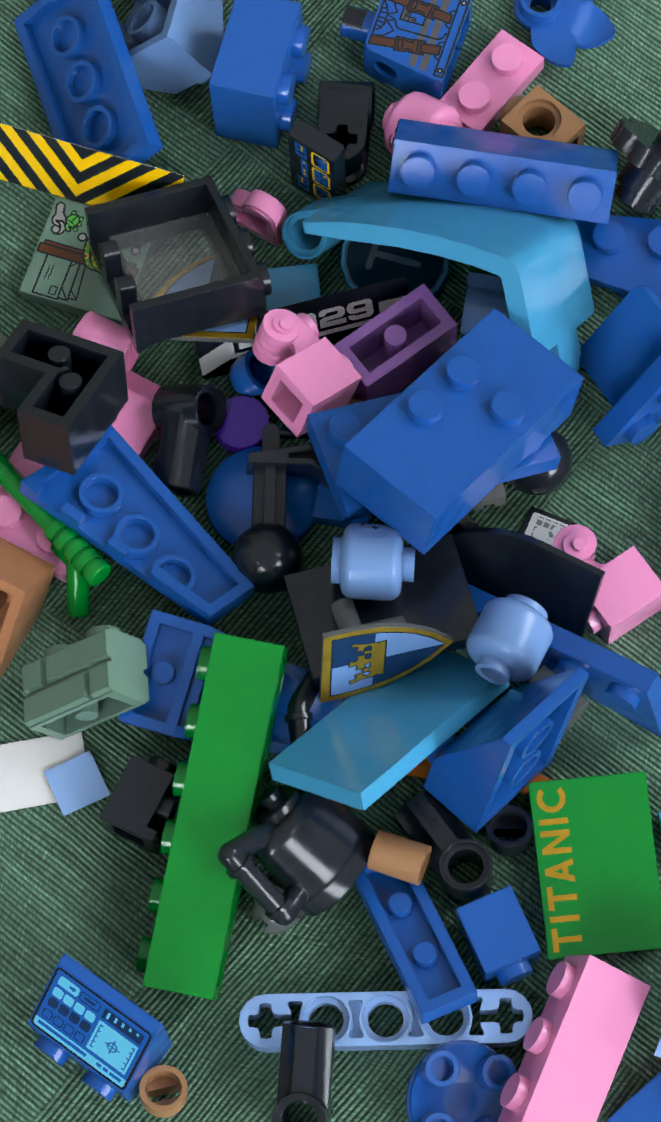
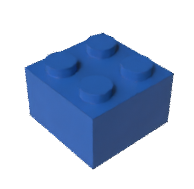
M234 0L209 81L216 136L278 149L283 130L290 131L293 128L298 109V100L293 99L297 84H306L312 61V54L306 52L310 36V26L303 25L301 3L290 0Z

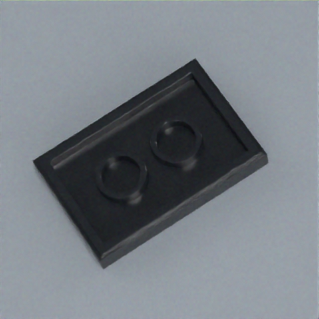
M452 533L444 535L425 555L415 549L414 582L402 581L401 592L395 600L352 599L361 624L403 615L406 623L432 627L452 636L454 642L439 654L467 648L466 640L479 618ZM331 564L284 576L286 591L314 687L320 685L322 633L338 630L331 606L335 601L346 598L341 592L340 584L331 583Z

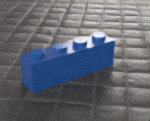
M400 118L394 139L387 192L608 224L617 176L618 150Z

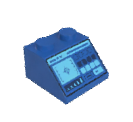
M66 953L57 963L28 1022L34 1033L39 1036L34 1043L38 1050L60 1066H63L68 1058L87 1071L81 1081L109 1102L115 1094H118L130 1103L139 1091L142 1076L149 1069L157 1066L173 1045L162 1023Z

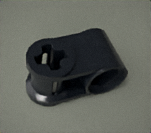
M320 80L317 101L318 130L344 145L346 187L352 186L362 180L368 168L370 131L373 130L375 84L374 82Z

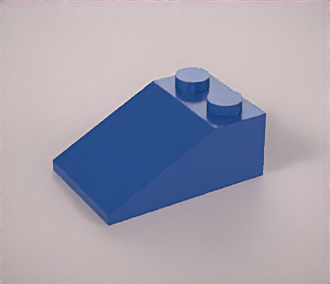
M577 667L510 689L495 704L489 703L466 723L467 729L456 739L451 736L428 756L427 761L431 764L424 788L474 833H477L551 763L589 673L582 667Z

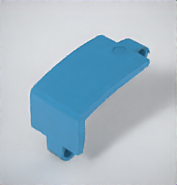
M389 181L367 182L347 195L315 200L294 212L285 220L282 228V239L286 248L300 259L310 260L316 258L339 244L341 240L399 247L437 255L498 275L502 280L509 319L575 371H578L582 354L576 328L594 314V304L580 232L573 219L387 192Z

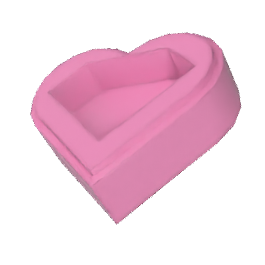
M236 189L231 196V201L234 206L237 224L274 246H279L283 240L282 228L285 220L288 218L285 207L276 198L262 190L255 189L249 192L244 189Z

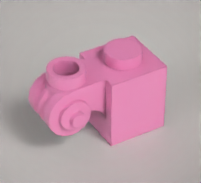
M274 309L264 316L255 335L252 350L260 362L268 366H275V369L261 398L298 438L307 432L305 423L308 414L348 405L362 376L354 369L351 361L341 354L326 337L319 339L318 327L309 315L305 313L296 315L286 309Z
M580 524L569 525L562 528L556 534L553 542L554 547L605 571L586 628L588 633L593 635L598 632L606 644L609 645L661 610V581L635 546H632L608 563L600 564L594 561L597 539L588 527Z

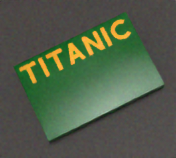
M646 771L528 783L547 961L564 960L565 956L590 954L595 957L661 950V893Z

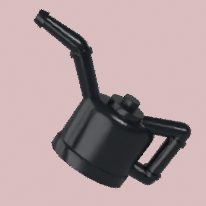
M309 670L292 694L287 705V715L284 716V723H288L290 745L312 728L311 720L314 718L310 709L319 692V686L314 687ZM286 784L279 787L272 785L265 789L258 798L260 805L254 817L258 823L223 844L219 849L218 859L227 869L226 874L231 879H236L265 910V915L269 920H274L279 925L286 926L296 919L300 910L307 916H316L336 903L354 884L365 868L376 836L365 821L359 819L345 804ZM254 854L257 860L285 888L283 894L253 863L251 855Z

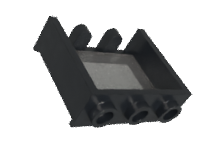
M211 176L84 208L90 252L137 354L144 351L152 343L257 315L261 321L266 315L265 296L272 293L268 270L264 262H255L253 245L247 229L237 228L236 214L231 198L228 194L220 195Z

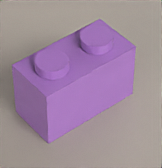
M424 283L334 345L341 354L351 361L354 369L362 376L354 392L356 399L367 401L396 394L421 376L457 343L458 324Z

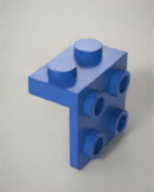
M643 285L634 287L580 348L582 354L580 356L581 366L613 406L593 428L594 433L605 447L625 442L636 445L651 436L661 421V301L649 286Z

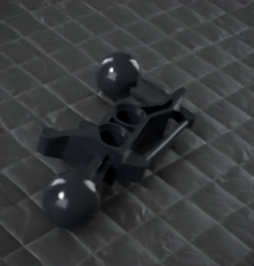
M273 423L267 424L263 429L262 451L248 454L246 474H253L251 527L243 531L234 543L231 560L237 565L238 570L255 586L253 591L263 594L284 591L286 589L284 576L301 572L304 563L302 545L295 534L286 528L287 476H307L330 489L312 444L280 448V439H309L307 432L297 438L289 428H279ZM555 430L551 433L561 456L557 469L509 481L511 485L525 494L545 495L556 491L567 481L572 470V452L566 439ZM466 514L448 533L467 528H478L480 526Z

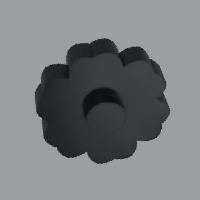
M629 117L628 120L621 118L609 137L612 145L627 155L628 159L618 176L620 184L615 193L632 208L644 214L652 215L657 206L661 207V130L659 131L652 125Z

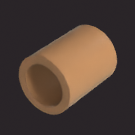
M380 829L370 850L367 869L419 886L430 861L432 846Z

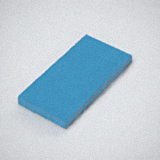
M450 652L439 654L429 662L397 680L347 698L269 762L272 780L365 811L510 686L509 681L505 685L491 683L476 672V663L471 658Z

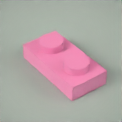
M501 29L440 100L456 108L460 114L463 128L490 131L498 122L506 105L514 97L521 95L544 68V57Z

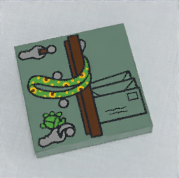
M57 196L19 289L21 299L81 317L89 311H94L124 326L90 252L84 210L85 207L89 206ZM157 242L120 251L138 290Z

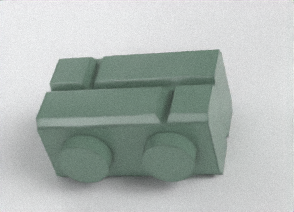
M98 625L87 630L86 638L73 644H57L48 647L45 650L44 657L22 667L23 692L27 694V698L23 699L24 723L31 730L63 740L146 704L149 701L148 677L144 674V670L147 669L146 645L142 642V639L121 632L120 628L113 625Z

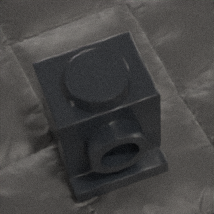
M132 755L100 815L105 830L157 855L161 848V840L157 829L159 826L165 827L167 819H174L179 809L181 797L174 796L172 793L177 767L156 756H151L147 762Z

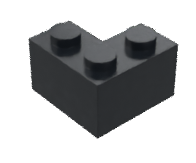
M26 319L20 322L0 348V390L2 403L18 408L17 416L25 459L71 475L76 474L129 400L123 351Z

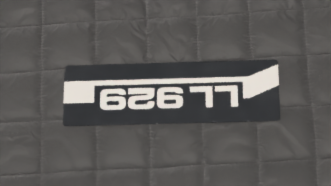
M401 276L276 309H286L296 315L299 313L309 315L318 327L319 339L326 337L335 345L409 294L406 277ZM258 315L256 333L258 332L259 326L262 323ZM195 341L204 379L229 374L230 367L234 361L252 349V343Z

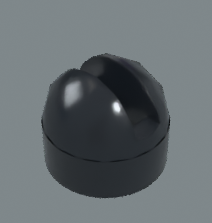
M505 805L486 823V840L490 848L498 855L508 858L519 856L528 848L532 841L533 822L530 815L518 806ZM497 837H504V838H520V837H522V838L519 839V840H515V839H499V838H497Z

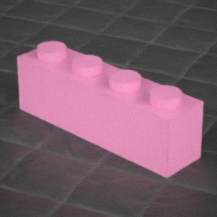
M590 954L565 956L564 961L558 963L549 976L546 986V992L549 994L541 1016L531 1023L526 1032L523 1047L527 1051L517 1073H514L508 1079L502 1090L500 1104L503 1106L497 1122H596L651 986Z

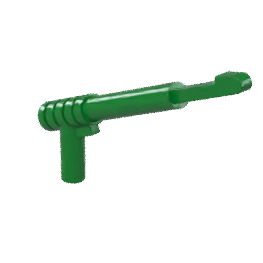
M0 452V485L44 531L45 538L51 543V550L66 565L68 615L77 618L89 615V585L96 586L102 583L111 572L110 564L102 558L87 540L72 528L67 527L65 523L50 515L19 492L21 480L25 479V477Z

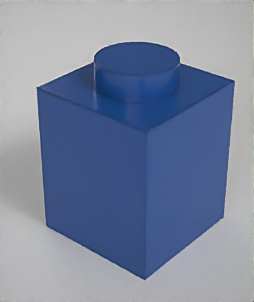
M511 885L456 909L455 922L484 985L498 980L501 987L508 986L528 977L534 972L531 965L539 961L541 949Z

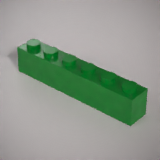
M215 632L212 646L203 645L196 675L197 680L205 681L200 704L191 703L185 724V737L193 739L188 762L179 761L173 782V795L181 797L176 820L167 819L161 840V854L169 855L165 877H155L149 898L148 912L157 914L152 937L143 936L137 956L136 971L145 973L142 986L210 1000L219 999L242 885L236 879H231L226 874L227 869L220 863L218 852L223 844L252 828L255 823V812L259 804L258 798L261 794L289 651L284 645Z

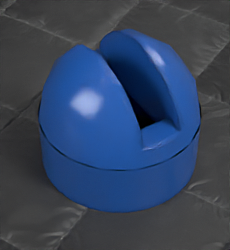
M251 349L239 356L231 365L229 381L233 390L240 395H247L249 397L260 396L273 372L270 366L256 358Z

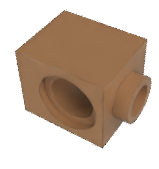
M538 84L524 98L520 95L514 97L506 105L499 117L501 122L500 133L584 145L586 123ZM533 127H541L550 133L543 136H535L527 130Z

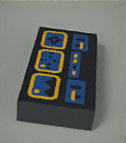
M298 120L288 133L292 184L317 200L347 195L344 145L305 121Z

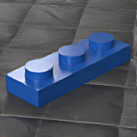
M366 864L354 882V886L421 1023L425 1024L477 1002V990L423 882L417 886L367 869Z

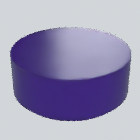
M234 396L225 400L226 418L224 425L215 433L219 444L231 453H236L250 447L262 446L263 429L269 424V416L263 404L249 396Z

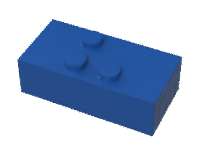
M494 308L344 445L335 483L425 555L571 415L584 377Z

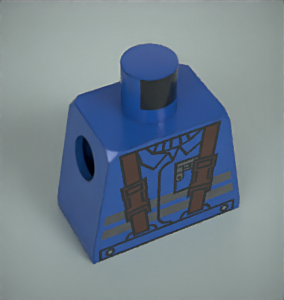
M380 0L376 12L348 5L342 18L340 36L365 43L363 49L364 72L368 76L407 94L417 91L440 100L447 92L471 24L472 0Z

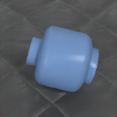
M349 524L343 531L342 537H333L331 583L340 584L341 592L346 598L377 601L395 600L401 592L402 581L414 582L416 548L404 546V539L401 535L387 525Z
M509 594L506 598L499 597L489 600L466 640L468 654L476 663V672L485 680L497 685H505L508 681L522 682L531 679L536 673L554 637L545 609L536 601L520 594Z

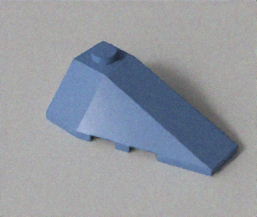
M133 0L135 4L125 23L123 24L121 21H118L142 89L178 94L196 83L203 84L211 78L224 36L223 0Z

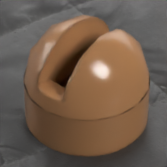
M158 1065L149 1069L142 1076L139 1084L141 1104L147 1112L157 1118H170L179 1113L186 1104L188 1097V1085L183 1073L170 1065ZM177 1090L179 1093L178 1097L152 1102L149 1099L170 1094Z

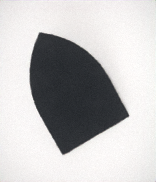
M478 527L451 532L468 584L497 598H506L509 594L526 596L536 601L545 609L548 615V622L583 638L605 571L546 542L516 531Z

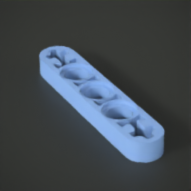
M476 989L477 1002L481 1003L479 1015L497 1014L499 1004L507 1003L510 1004L513 1014L522 1015L523 1021L515 1022L512 1032L507 1034L500 1032L499 1023L480 1022L482 1035H470L473 1015L471 1006L468 1005L459 1009L463 1017V1025L459 1031L453 1035L444 1036L434 1032L429 1022L421 1023L406 991L285 993L258 995L247 1001L240 1011L239 1026L242 1037L250 1047L260 1052L277 1053L281 1052L282 1026L273 1028L272 1038L267 1039L261 1038L258 1028L249 1027L250 1020L260 1019L261 1009H272L275 1019L290 1020L292 1019L290 1007L302 1006L299 1021H309L311 1014L317 1008L330 1006L337 1009L344 1020L342 1029L335 1036L334 1051L433 1049L438 1045L454 1040H472L483 1043L491 1048H506L515 1046L524 1040L526 1032L532 1023L533 1013L531 1005L525 996L515 990ZM391 1005L400 1011L403 1016V1026L398 1033L393 1036L382 1037L371 1030L368 1023L369 1015L376 1007Z

